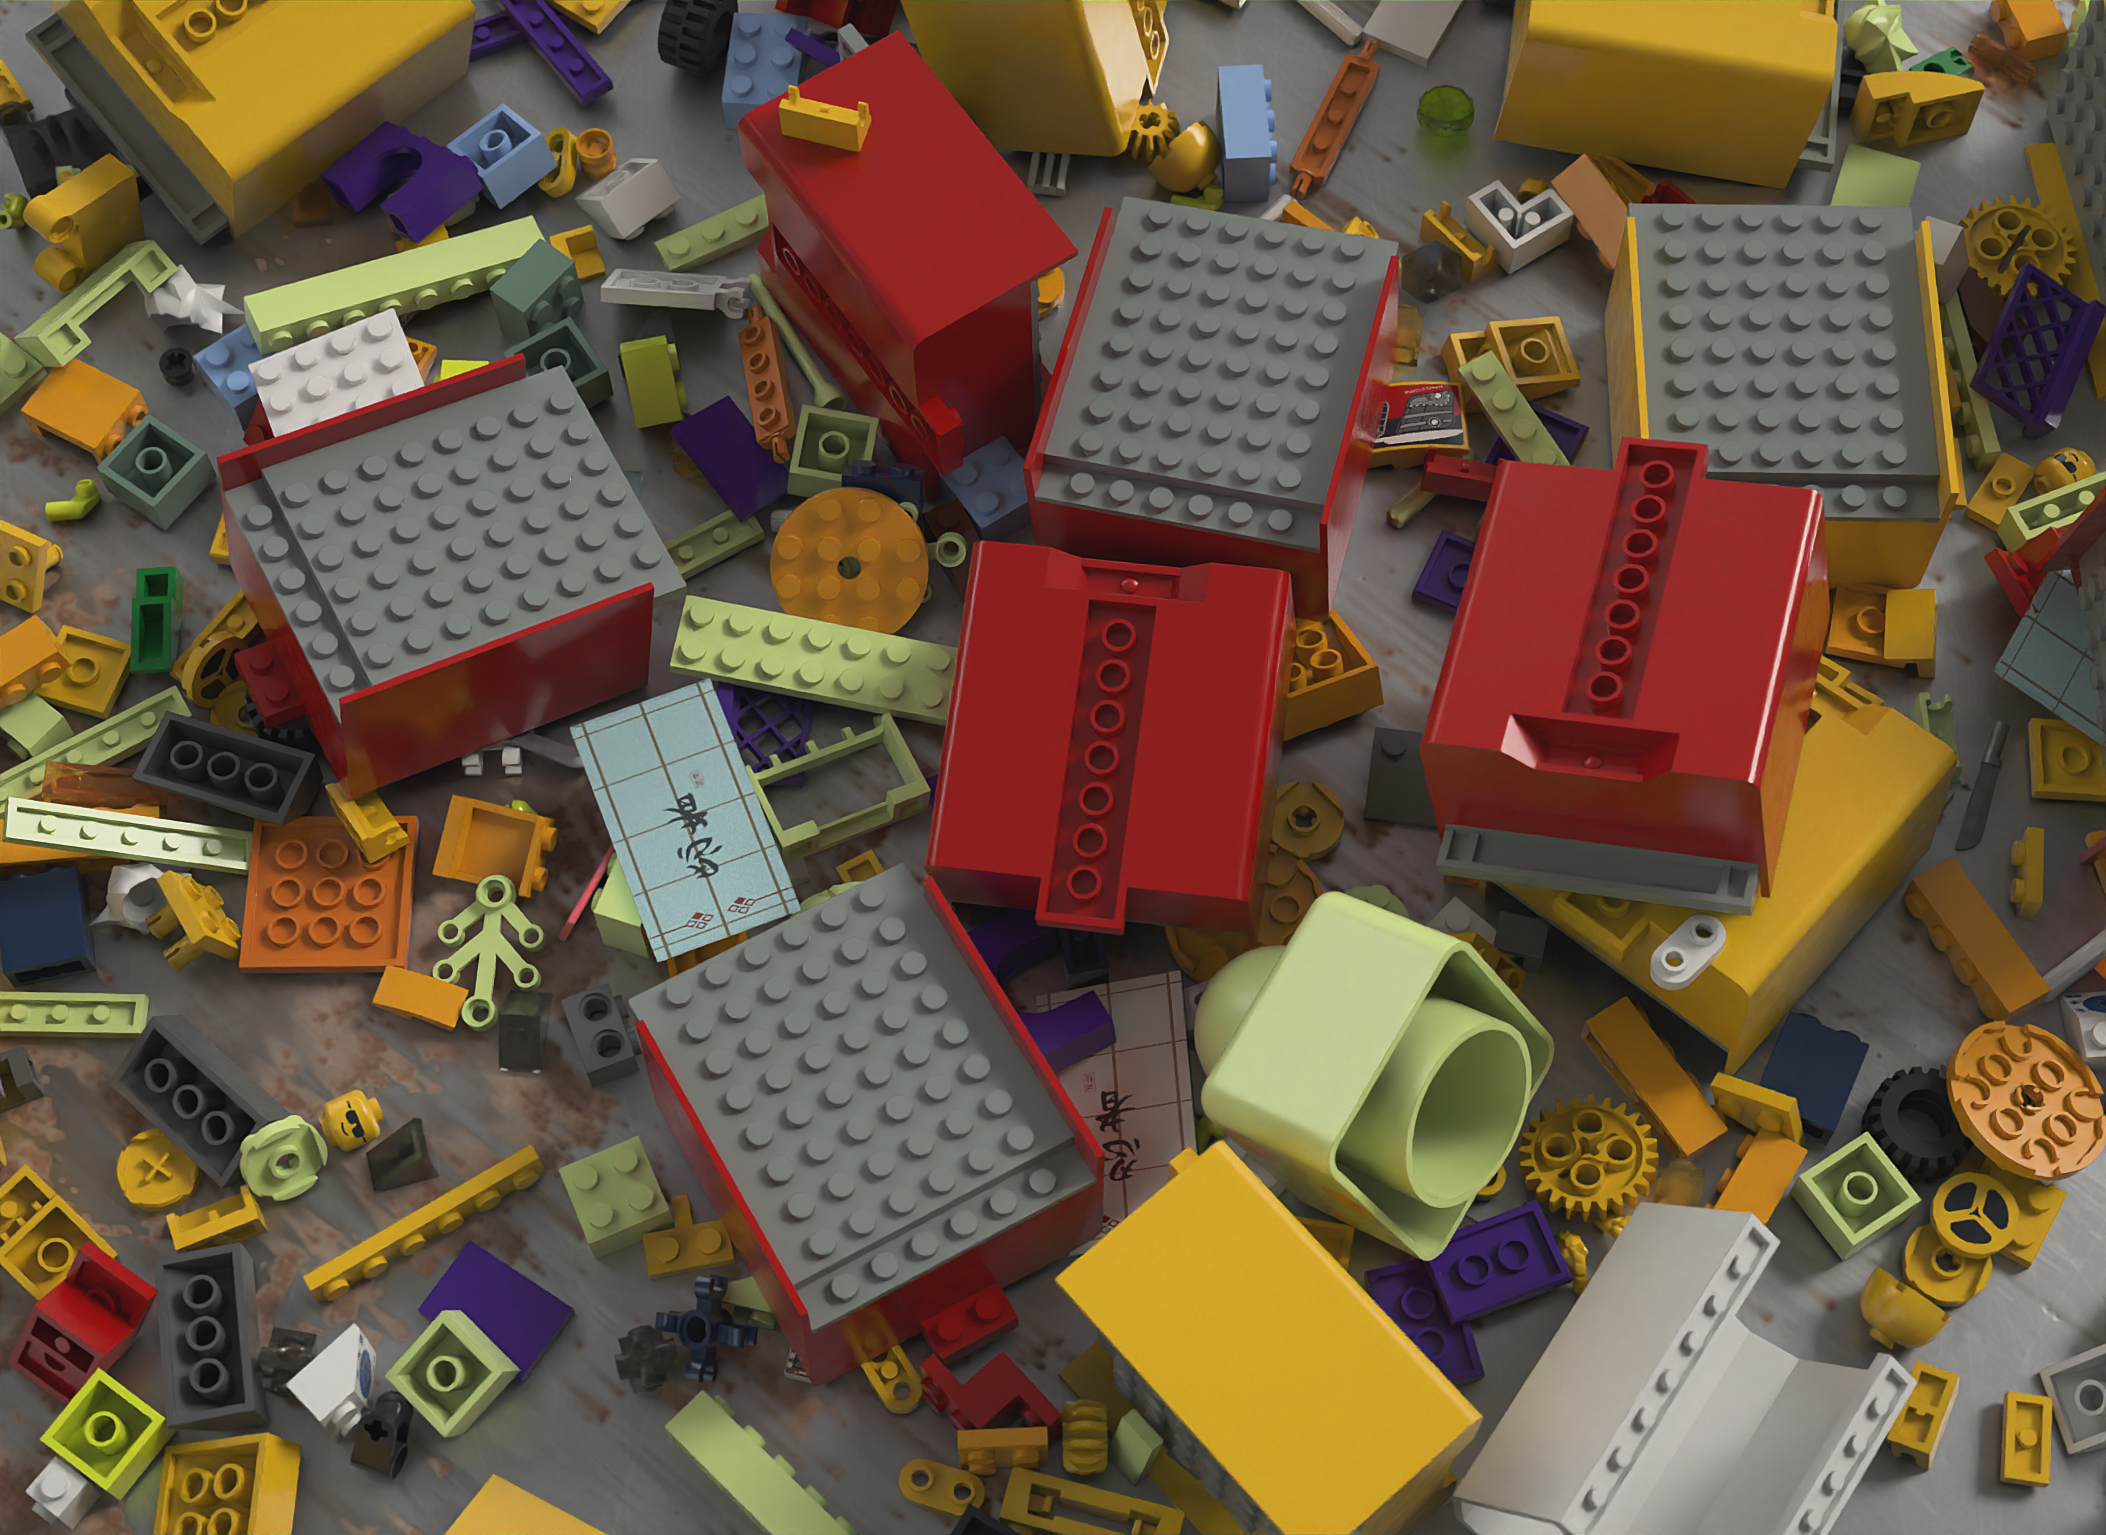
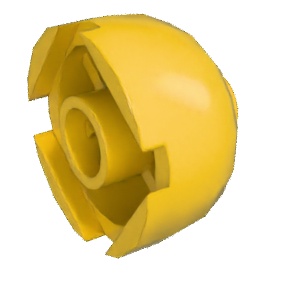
M1203 120L1200 123L1197 121L1168 145L1169 149L1164 154L1165 159L1158 155L1148 167L1149 173L1168 190L1182 193L1189 192L1198 187L1202 192L1208 184L1213 183L1218 177L1214 171L1221 161L1222 150L1220 142Z
M1878 1266L1869 1276L1861 1291L1860 1308L1862 1316L1873 1326L1868 1334L1890 1349L1895 1342L1907 1348L1923 1347L1932 1342L1952 1318L1935 1304L1909 1286L1896 1280L1894 1276Z

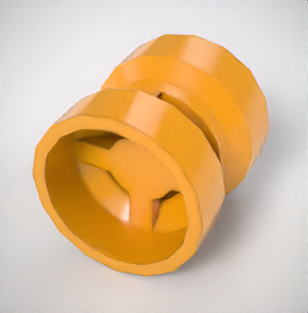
M592 128L582 132L576 141L581 170L588 178L601 180L617 168L612 137L607 131L599 128Z

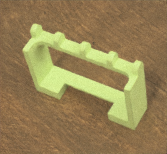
M154 239L127 243L122 247L121 251L105 264L98 267L91 276L68 292V295L50 310L44 312L38 320L13 339L21 349L26 350L31 357L44 367H63L92 343L79 327L84 320L133 279L146 294H149L174 274L178 268Z
M890 712L873 717L875 729L858 736L853 734L849 726L841 729L843 741L818 750L813 740L805 742L804 748L807 755L782 764L777 754L768 756L767 760L770 769L754 773L750 765L744 766L783 865L928 810L931 789ZM883 741L906 785L887 791L885 802L817 827L814 820L783 831L761 788L762 786Z

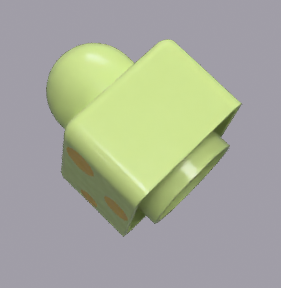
M1338 891L1325 893L1313 902L1287 946L1275 945L1256 948L1235 957L1224 965L1206 986L1196 1010L1194 1023L1196 1051L1201 1066L1207 1075L1201 1093V1103L1207 1117L1303 1203L1424 1261L1433 1260L1444 1251L1477 1193L1492 1179L1504 1163L1520 1132L1527 1107L1546 1076L1554 1055V1041L1549 1032L1469 943Z

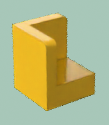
M592 225L549 237L552 247L575 262L580 283L606 275Z

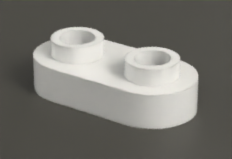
M1706 914L1694 915L1687 919L1653 953L1650 964V975L1653 981L1666 990L1675 991L1687 987L1721 954L1726 939V931L1722 923L1715 917ZM1705 930L1711 936L1709 938H1701L1696 932ZM1668 959H1677L1681 965L1671 967L1666 961Z

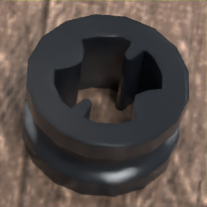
M173 348L164 352L160 357L159 368L168 384L181 387L195 379L197 366L189 351L183 348ZM179 363L182 366L184 364V369L177 371L174 368L173 372L171 368L173 365Z

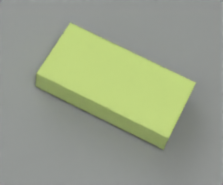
M1132 1409L1122 1417L1107 1449V1456L1127 1479L1136 1486L1146 1478L1164 1441L1137 1410Z

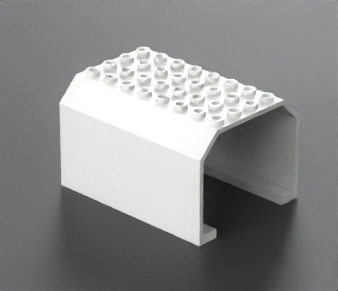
M1640 1202L1453 1494L1455 1517L1474 1535H1828L1918 1382L1888 1354L1878 1353L1868 1370L1798 1359L1750 1332L1735 1317L1780 1244V1241L1753 1213Z

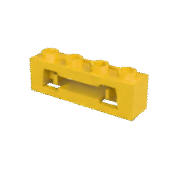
M1013 1466L999 1515L1001 1523L1021 1535H1125L1054 1515L1053 1520H1050L1054 1507L1052 1502L1053 1499L1061 1501L1060 1507L1130 1525V1521L1135 1520L1131 1535H1181L1186 1511ZM1030 1513L1038 1514L1042 1517L1031 1515Z

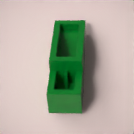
M176 566L137 569L136 598H132L130 671L132 674L173 671L180 637L184 579Z

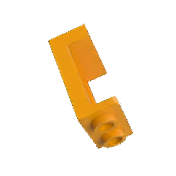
M73 358L63 367H54L20 411L31 431L41 436L50 431L91 452L97 463L100 464L147 416L149 408L140 390Z
M452 794L432 874L478 885L486 877L502 875L512 881L518 896L536 898L537 893L543 891L547 882L548 869L544 868L548 852L553 851L557 842L558 829L554 828L556 819Z

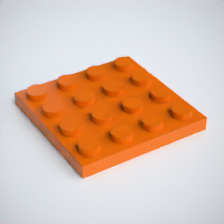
M299 816L285 826L254 818L239 969L242 974L384 972L387 965L407 970L419 832L417 816H393L402 830L408 835L410 843L371 864L338 816Z

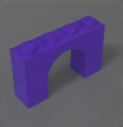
M387 121L383 122L320 175L335 201L355 213H358L392 184L412 177L380 206L396 233L416 244L421 242L483 189L476 175L479 172L478 168L468 156L457 155L445 145L440 147L432 143L425 136L419 137L411 133L406 127L402 126L400 128Z
M1014 909L967 932L1002 990L1007 981L1018 971L1059 951L1055 928L1038 926L1035 920L1036 911ZM1094 990L1046 1012L1028 1013L1015 1009L1054 1073L1117 1042L1113 1020Z

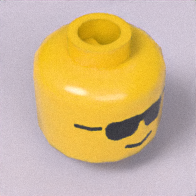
M2066 447L2038 463L2035 470L2036 479L2034 486L2037 493L2041 496L2096 475V468L2092 459L2084 451H2077L2076 449Z
M353 1090L328 1101L323 1107L324 1115L318 1117L331 1148L338 1145L345 1152L377 1139L380 1135L378 1123L385 1120L376 1097L367 1100L365 1094L360 1090Z

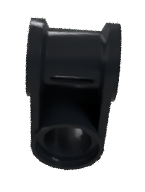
M392 1390L384 1392L378 1397L374 1410L366 1412L360 1418L356 1442L350 1460L352 1466L390 1481H394L398 1477L405 1464L409 1449V1433L414 1415L412 1404L400 1392Z

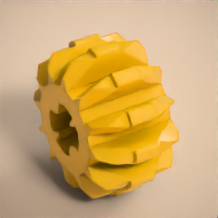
M1150 99L1146 106L1138 104L1128 144L1124 152H1132L1134 161L1144 156L1149 164L1153 157L1158 155L1165 159L1164 154L1169 149L1168 145L1181 134V126L1177 122L1175 110L1167 111L1165 102L1158 106H1153Z
M1078 1399V1401L1066 1402L1062 1408L1063 1467L1067 1473L1079 1474V1476L1103 1473L1108 1465L1106 1406L1102 1401H1091V1399Z

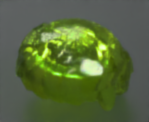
M1449 85L1435 86L1430 91H1425L1423 96L1419 98L1417 107L1418 124L1424 130L1436 136L1447 137L1456 135L1461 131H1466L1473 122L1475 114L1473 97H1469L1460 88Z

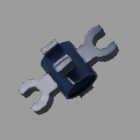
M710 1274V1277L697 1276L695 1281L696 1310H690L686 1313L670 1310L669 1313H656L655 1330L678 1333L682 1344L691 1349V1357L685 1367L686 1381L703 1383V1380H716L718 1374V1363L715 1359L717 1347L725 1346L726 1344L737 1347H744V1344H757L758 1327L734 1324L732 1315L726 1309L721 1308L722 1300L728 1288V1278L715 1274Z

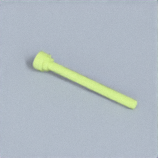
M758 273L749 274L747 276V279L751 280L749 288L767 316L769 315L777 323L779 335L814 388L815 406L843 411L848 404V399L841 388L831 382H827L776 300L762 283L760 275Z

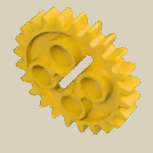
M2011 195L2008 203L2004 204L1999 196H1995L1992 206L1985 200H1982L1978 210L1973 207L1969 208L1967 216L1961 217L1958 226L1964 228L1969 266L2003 301L2005 297L2008 298L2021 267L2029 262L2060 285H2066L2077 262L2074 257L2078 247L2071 245L2075 235L2070 233L2064 234L2068 223L2055 222L2058 214L2057 211L2051 212L2048 215L2043 213L2044 203L2039 204L2036 208L2031 207L2029 197L2024 200L2023 204H2017L2015 196ZM2026 228L2030 231L2025 236L2022 245L2016 250L2005 272L1999 273L1998 270L2003 265L2006 256L2011 253L2022 231ZM2029 279L2027 288L2031 300H2035L2036 297L2042 298L2038 285Z
M1589 1094L1586 1103L1580 1104L1575 1095H1571V1106L1567 1107L1557 1099L1555 1100L1554 1113L1541 1108L1540 1121L1530 1119L1529 1132H1522V1147H1519L1520 1175L1526 1177L1527 1191L1536 1190V1200L1538 1203L1550 1199L1551 1213L1557 1211L1561 1206L1566 1208V1219L1570 1220L1575 1212L1579 1211L1582 1212L1584 1222L1589 1221L1591 1212H1597L1600 1219L1606 1221L1607 1210L1610 1209L1617 1215L1623 1216V1203L1636 1208L1638 1206V1194L1648 1196L1649 1183L1656 1182L1659 1154L1657 1153V1139L1651 1138L1650 1124L1641 1125V1114L1639 1112L1627 1116L1626 1103L1620 1104L1616 1109L1611 1108V1097L1609 1096L1600 1105L1595 1104L1593 1094ZM1587 1130L1596 1131L1595 1133L1591 1134L1584 1133V1131ZM1561 1154L1564 1155V1157L1555 1158L1552 1157V1155ZM1622 1157L1625 1158V1160L1617 1161L1613 1160L1612 1158ZM1590 1181V1182H1593V1183H1595V1184H1593V1185H1583V1184H1581V1182Z

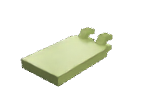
M1849 143L1830 206L1909 207L1921 162Z

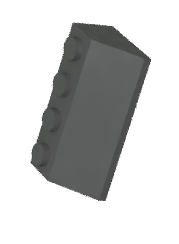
M166 711L132 779L136 783L285 826L308 811L324 777L315 754Z
M1375 727L1363 820L1438 829L1419 751L1423 733Z
M182 1015L152 1016L109 1081L113 1088L222 1188L229 1187L242 1176L240 1161L243 1154L240 1147L243 1140L249 1135L256 1134L263 1127L291 1116L283 1106Z
M238 1242L153 1258L156 1289L159 1291L156 1297L167 1427L169 1429L224 1432L266 1424L267 1412L253 1259L251 1255Z

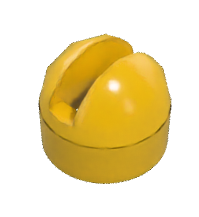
M1529 178L1521 185L1517 200L1522 205L1548 190L1549 187L1543 179L1537 181L1535 178Z

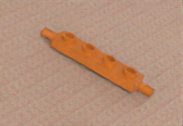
M1367 39L1359 55L1346 54L1290 164L1289 173L1297 177L1289 191L1294 198L1298 193V199H1303L1310 183L1324 186L1379 76L1380 66L1373 61V58L1380 45L1375 40L1371 46L1372 39Z
M752 305V309L750 307L747 309L750 324L747 328L738 332L756 441L765 450L772 449L773 460L781 464L785 463L784 459L786 461L790 459L787 442L797 433L778 325L769 315L764 317L763 308L760 305Z

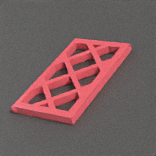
M613 843L558 936V939L563 942L566 941L605 874L612 854L616 852Z

